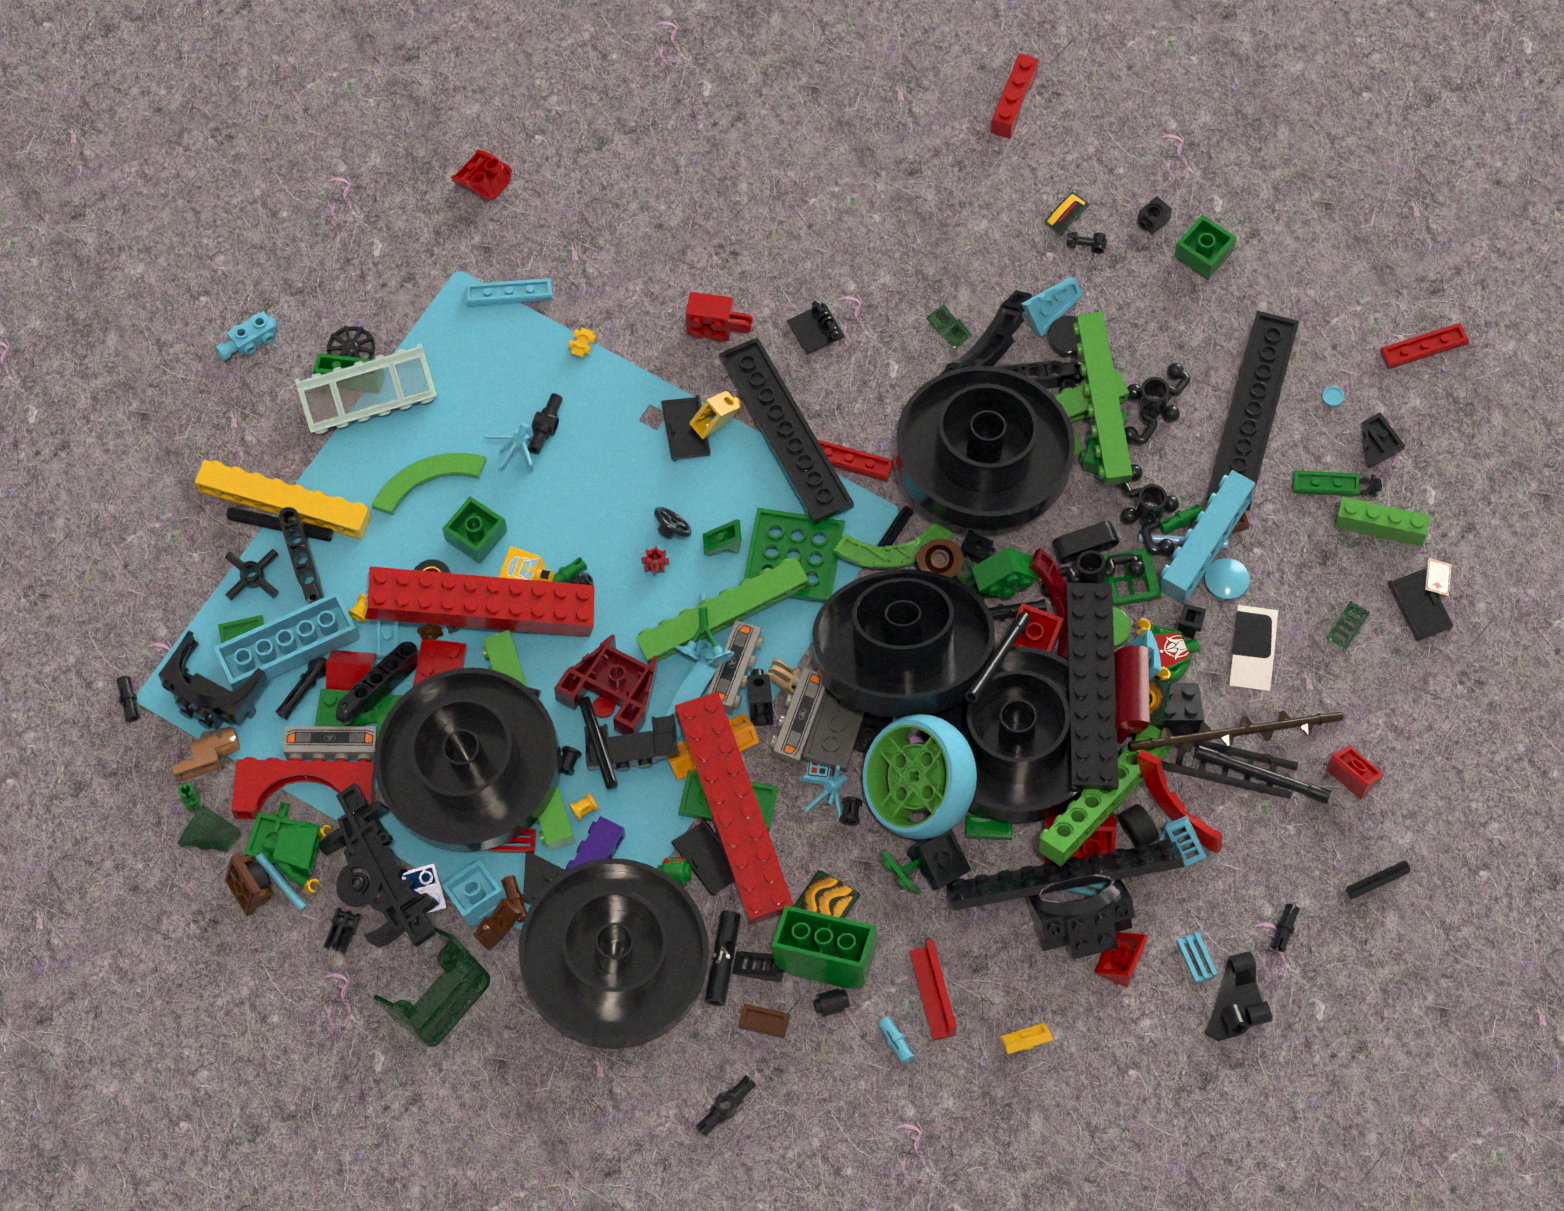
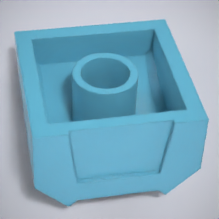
M480 859L468 864L441 884L468 926L480 925L484 917L492 915L501 899L507 898Z

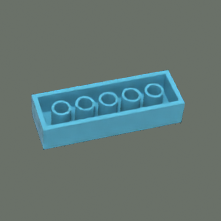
M1234 470L1228 476H1223L1219 483V491L1217 494L1213 493L1207 502L1208 508L1205 512L1202 510L1195 521L1197 525L1194 530L1191 528L1188 530L1184 537L1185 543L1183 547L1178 546L1172 556L1174 558L1172 564H1167L1161 573V593L1182 605L1186 604L1253 499L1255 482Z
M337 591L213 648L232 689L235 690L244 684L257 668L263 670L267 680L325 655L332 650L359 639V636Z

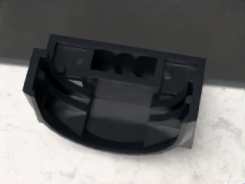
M188 631L158 674L162 683L161 686L167 691L172 692L175 704L179 707V712L188 719H191V717L197 719L198 723L204 728L210 729L211 727L215 730L219 729L223 722H233L238 725L244 716L252 719L256 714L253 702L268 682L265 672L257 668L244 684L233 691H229L198 673L192 676L187 673L189 669L186 668V664L199 643L195 641L194 633Z
M1121 879L1113 880L1110 886L1102 892L1080 900L1050 901L1039 895L1027 897L1029 912L1037 926L1042 951L1066 946L1073 960L1118 948L1116 932L1132 928L1131 918L1135 917L1132 897Z

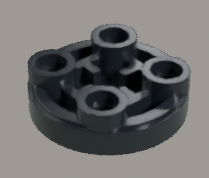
M1076 316L1060 317L1049 328V344L1057 352L1058 356L1062 358L1077 355L1076 343H1079L1078 336L1073 334V323H1076Z

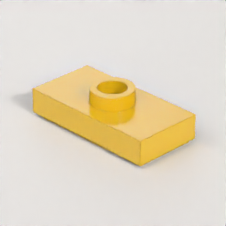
M1041 1023L1002 1035L1000 1041L1006 1053L1011 1054L1020 1050H1029L1036 1045L1052 1041V1035L1045 1023Z

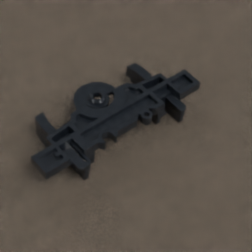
M353 783L336 795L345 812L343 816L337 819L340 828L328 834L318 843L321 852L327 856L347 845L344 855L348 865L338 875L336 881L337 895L343 903L349 906L360 907L369 903L374 910H381L388 922L364 935L370 944L381 948L397 939L406 931L412 944L418 947L436 934L426 912L438 905V902L427 893L420 894L413 890V880L409 877L405 880L401 879L402 874L407 872V869L400 865L393 850L388 847L392 843L393 838L388 834L387 829L383 827L380 820H378L388 813L389 809L380 801H375L369 805L359 785ZM355 868L366 869L370 876V883L368 877L364 873H353L352 870ZM356 879H359V884L356 887H354V881Z

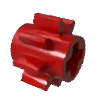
M657 546L651 550L646 549V557H641L642 564H645V572L650 571L654 576L659 572L665 573L664 565H669V558H665L666 550L661 552Z

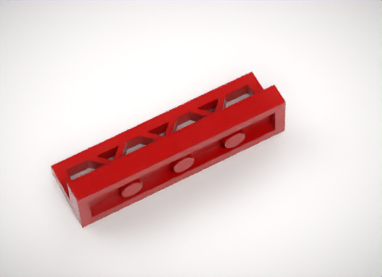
M933 939L927 940L925 947L909 950L931 1037L933 1041L956 1036L957 1027Z

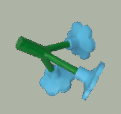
M699 607L700 626L692 640H689L687 646L676 645L675 648L700 661L701 658L697 656L694 650L697 646L696 642L704 630L707 640L699 654L702 658L708 660L709 666L715 667L729 661L735 653L730 650L724 652L726 643L720 642L719 639H714L709 629L707 607Z

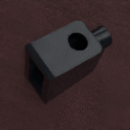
M760 668L753 669L751 675L747 677L750 721L754 726L774 725L770 676L764 674V670Z

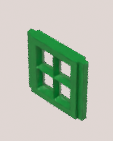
M1146 548L1103 555L1106 561L1112 555L1131 553L1136 555L1145 565V572L1140 577L1130 575L1128 572V562L1123 563L1126 576L1114 578L1113 574L1107 577L1106 584H1112L1114 607L1156 600L1162 597L1152 556ZM1144 577L1148 592L1136 594L1132 579ZM1128 580L1131 595L1119 597L1116 582Z

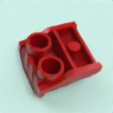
M477 149L469 161L455 175L451 176V179L456 184L480 195L484 200L495 199L509 185L512 170L509 165L503 163L492 154Z

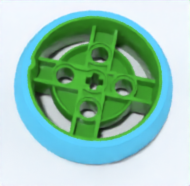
M910 715L890 723L876 736L865 758L863 787L868 805L883 826L905 838L914 840L929 839L942 835L952 829L968 811L976 789V764L968 742L954 726L932 715ZM920 731L930 735L926 743L916 742L910 744L907 741ZM929 810L932 813L920 823H916L909 818L912 811L921 812Z

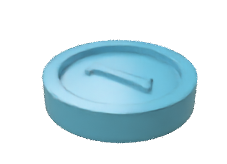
M1330 386L1323 391L1322 400L1329 407H1338L1343 403L1344 393L1339 387Z

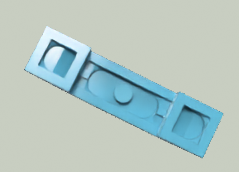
M700 657V661L698 660L680 686L666 716L675 715V705L702 697L709 684L712 683L718 666H709L708 660ZM675 715L677 739L680 740L683 735Z

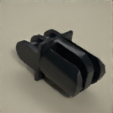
M338 907L333 919H331L332 925L323 947L329 949L332 944L334 951L338 952L340 949V952L345 954L353 934L356 935L355 931L361 914L357 913L354 915L349 910L344 912L342 908ZM339 918H343V922H339ZM349 920L353 921L352 925L348 924Z

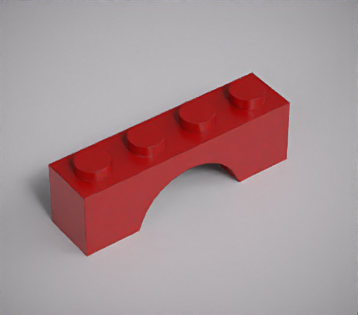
M1019 53L993 115L991 123L992 134L1011 139L1028 89L1032 88L1036 78L1039 59Z

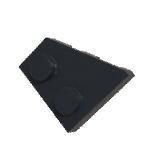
M1381 412L1362 422L1361 430L1368 468L1404 450L1405 444Z
M527 851L525 856L523 901L531 906L543 888L554 878L565 872V869Z

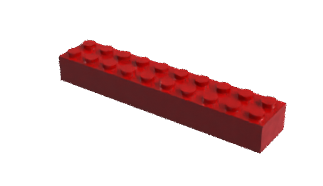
M370 566L366 582L365 619L590 637L594 627V585Z
M717 691L675 705V715L748 925L782 915L785 905L794 907L719 692Z

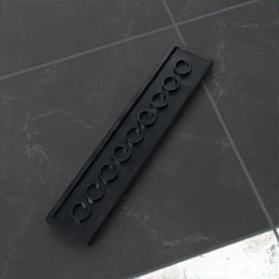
M1257 311L1207 500H1209L1213 493L1217 494L1220 489L1219 483L1224 475L1228 476L1232 470L1255 482L1256 488L1299 324L1298 320ZM1251 501V503L1249 504V506L1247 507L1246 510H1249V511H1250V507H1251L1252 501Z
M754 338L719 353V359L814 525L853 508V500L759 338Z
M1067 583L1071 789L1118 790L1112 584Z
M1161 840L1157 844H1139L1131 849L1118 848L1104 854L1093 853L1083 858L1071 857L1062 866H1059L1054 861H1049L1041 866H1024L1020 870L1014 871L1002 870L997 874H981L967 880L956 879L947 884V890L954 911L1184 867V862L1176 842Z

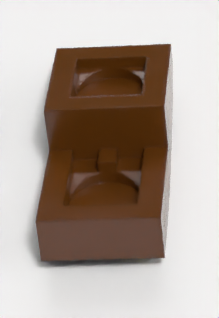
M503 898L492 915L484 917L473 936L487 950H491L509 932L522 912L508 898Z

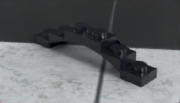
M1015 290L1001 304L993 321L974 346L956 361L948 363L941 374L970 366L993 367L1015 342L1011 335L1024 322L1021 315L1024 309L1021 303L1032 298V295Z

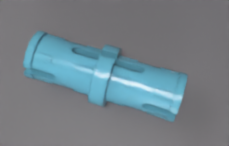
M887 1016L877 1023L888 1040L887 1045L893 1048L901 1064L911 1061L915 1056L906 1044L904 1034L898 1031L892 1018Z

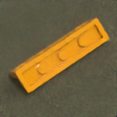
M745 713L729 720L740 752L760 743L754 725ZM685 741L678 743V750L681 752L679 757L666 759L677 781L687 777L688 770L695 771Z

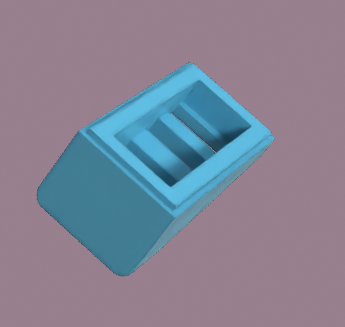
M1187 815L1166 824L1165 829L1171 841L1176 842L1185 866L1207 858ZM1183 827L1186 828V831L1176 835L1175 831ZM1190 835L1191 837L1185 841H1179L1184 836ZM1192 842L1195 845L1186 850L1183 849V846L1188 845ZM1198 850L1199 854L1187 858L1186 854Z

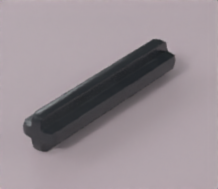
M905 505L877 545L878 547L893 545L914 513L912 508Z
M1401 861L1347 886L1346 892L1350 899H1354L1408 874L1411 868L1407 861Z

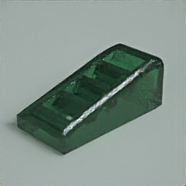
M1350 601L1326 639L1346 650L1368 618L1370 612ZM1351 611L1352 613L1361 617L1360 620L1358 621L1357 619L1350 616L1349 612ZM1345 618L1356 624L1355 628L1344 622ZM1343 626L1346 629L1350 630L1352 633L1349 635L1346 632L1339 629V627ZM1337 632L1347 638L1346 642L1335 637V633Z

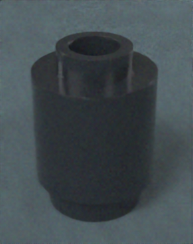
M837 988L816 994V1000H813L816 1013H820L822 1017L843 1012L845 1008L850 1007L845 989L839 990Z

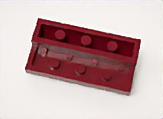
M1139 645L1122 647L1114 653L1116 687L1115 728H1117V743L1123 744L1131 732L1141 734L1150 722L1148 647Z

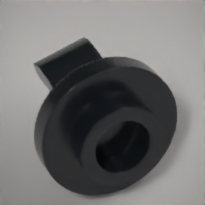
M1375 474L1371 475V480L1366 477L1360 479L1361 484H1369L1368 489L1360 491L1362 495L1368 496L1373 493L1375 497L1379 495V491H1382L1381 479L1377 478Z
M583 571L578 572L577 577H573L569 581L572 584H594L591 575Z

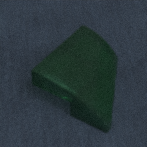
M202 805L185 828L177 843L181 847L193 846L199 847L200 850L215 849L217 852L228 853L241 837V832L239 828Z

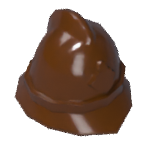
M942 538L931 540L922 545L915 555L921 570L942 574L950 578L959 573L965 562L961 549L953 541Z

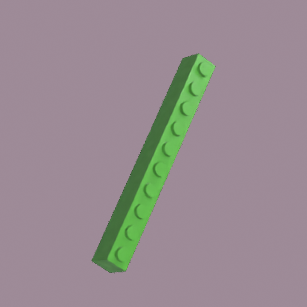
M507 630L483 638L485 646L482 647L485 660L490 659L492 665L488 669L507 674L527 686L510 631ZM557 785L549 805L535 822L541 825L542 831L538 832L542 845L547 844L549 851L576 842L560 789Z

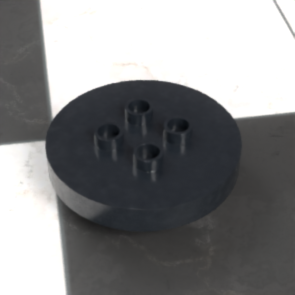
M991 366L958 368L940 374L922 385L908 400L901 413L895 444L897 469L903 484L911 496L936 517L960 527L976 530L1012 528L1027 523L1047 511L1058 500L1068 483L1075 453V438L1071 421L1056 397L1041 384L1023 374Z
M900 569L882 571L848 583L836 591L823 604L816 616L812 632L814 664L819 678L826 688L838 699L858 710L886 717L902 718L916 714L930 715L960 704L966 700L965 693L973 681L978 678L995 652V626L992 614L985 602L973 590L961 582L942 574L923 570Z
M1012 646L987 683L984 692L977 702L971 703L964 700L952 708L930 714L954 726L964 736L971 748L976 764L977 781L969 811L999 822L1030 823L1060 815L1067 811L1069 804L1073 800L1077 801L1080 798L1084 789H1071L1068 660L1042 649ZM925 732L926 743L930 738V735Z
M473 667L452 669L435 674L416 684L389 711L376 741L374 754L375 776L382 798L394 817L409 833L431 846L449 851L475 852L487 850L507 843L521 835L545 811L553 798L560 777V741L548 711L540 699L526 685L507 674L495 670Z
M609 858L586 862L554 878L543 888L531 904L525 916L519 939V965L522 982L527 996L540 1016L564 1036L581 1044L605 1049H620L642 1045L657 1039L674 1028L684 1019L698 999L706 977L709 957V944L705 923L700 910L688 892L676 880L661 870L645 863L627 859Z

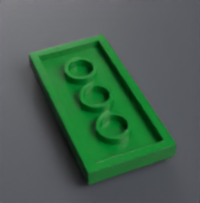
M688 770L679 815L712 821L695 771ZM751 782L769 832L778 786Z

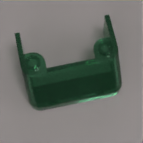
M436 927L434 928L436 935L445 944L437 957L438 965L442 968L443 972L413 1006L411 1002L404 999L394 1004L378 995L373 997L395 1022L429 1047H435L442 1042L490 984V976L460 941L454 935Z

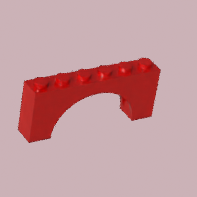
M254 757L237 759L231 811L235 819H256L257 813L260 812L265 801L274 792L287 785L300 782L322 784L333 789L338 794L353 783L359 785L368 804L371 805L374 802L376 786L374 762L369 760L348 762L345 759L325 761L318 758L312 761H303L299 758L280 760L273 757L266 760H257Z

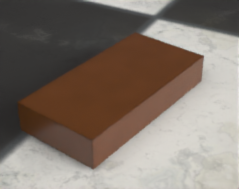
M744 1004L738 1026L741 1029L785 1039L790 1014Z

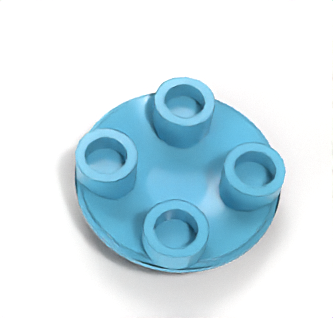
M1223 558L1216 560L1210 564L1205 573L1206 586L1218 600L1234 599L1241 596L1247 591L1250 582L1249 573L1245 566L1234 559Z

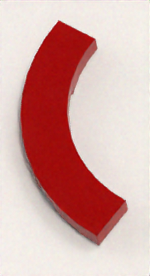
M1141 750L1137 755L1140 772L1157 804L1172 821L1187 815L1201 845L1218 854L1222 849V833L1184 810L1186 806L1167 787V779L1163 771L1161 758Z

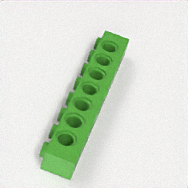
M1150 724L1141 734H1137L1135 741L1159 738L1161 730ZM1128 744L1124 747L1121 755L1118 757V790L1084 789L1080 798L1077 801L1073 800L1069 804L1067 811L1063 815L1060 814L1056 817L1053 826L1041 833L1039 837L1040 853L1059 866H1062L1143 781L1137 757L1141 750L1130 752ZM1171 746L1158 747L1154 750L1144 749V751L1161 758L1162 761L1170 753Z

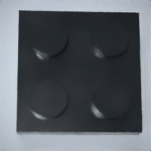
M952 829L914 848L934 890L944 887L971 871ZM940 856L945 858L946 862L941 863Z

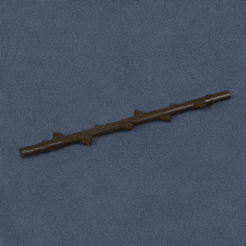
M1280 711L1277 721L1253 724L1247 716H1243L1238 727L1211 730L1203 722L1200 724L1197 733L1173 736L1168 728H1163L1159 738L1129 742L1128 749L1130 752L1144 749L1154 750L1158 747L1180 744L1188 753L1191 752L1194 742L1221 738L1227 746H1232L1234 736L1261 733L1263 738L1269 741L1274 730L1300 727L1306 735H1309L1312 732L1313 725L1342 721L1343 713H1318L1314 716L1291 719L1285 711Z

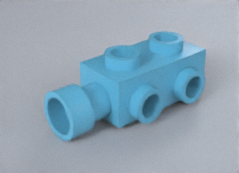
M264 311L255 314L249 320L234 326L228 331L229 341L215 346V350L223 362L231 358V355L235 352H238L240 356L244 354L251 355L256 351L257 346L262 343L270 344L274 341L277 335V323L272 316L268 317Z

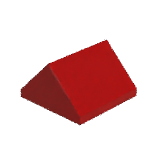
M1021 603L1017 616L1019 613L1025 612L1030 615L1031 621L1013 646L1033 647L1052 653L1057 644L1064 618Z
M332 650L326 660V689L351 691V688L376 666V653Z
M1350 745L1333 754L1326 769L1361 800L1384 776L1380 770Z
M1116 932L1118 948L1102 953L1094 973L1127 988L1146 947L1148 939L1146 934Z

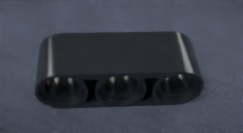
M1104 521L1059 536L1052 541V546L1060 563L1067 564L1076 561L1078 556L1085 551L1103 552L1114 548L1120 541L1111 521Z

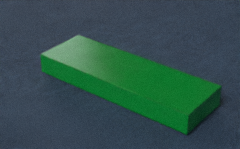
M1294 470L1293 493L1359 497L1360 474Z

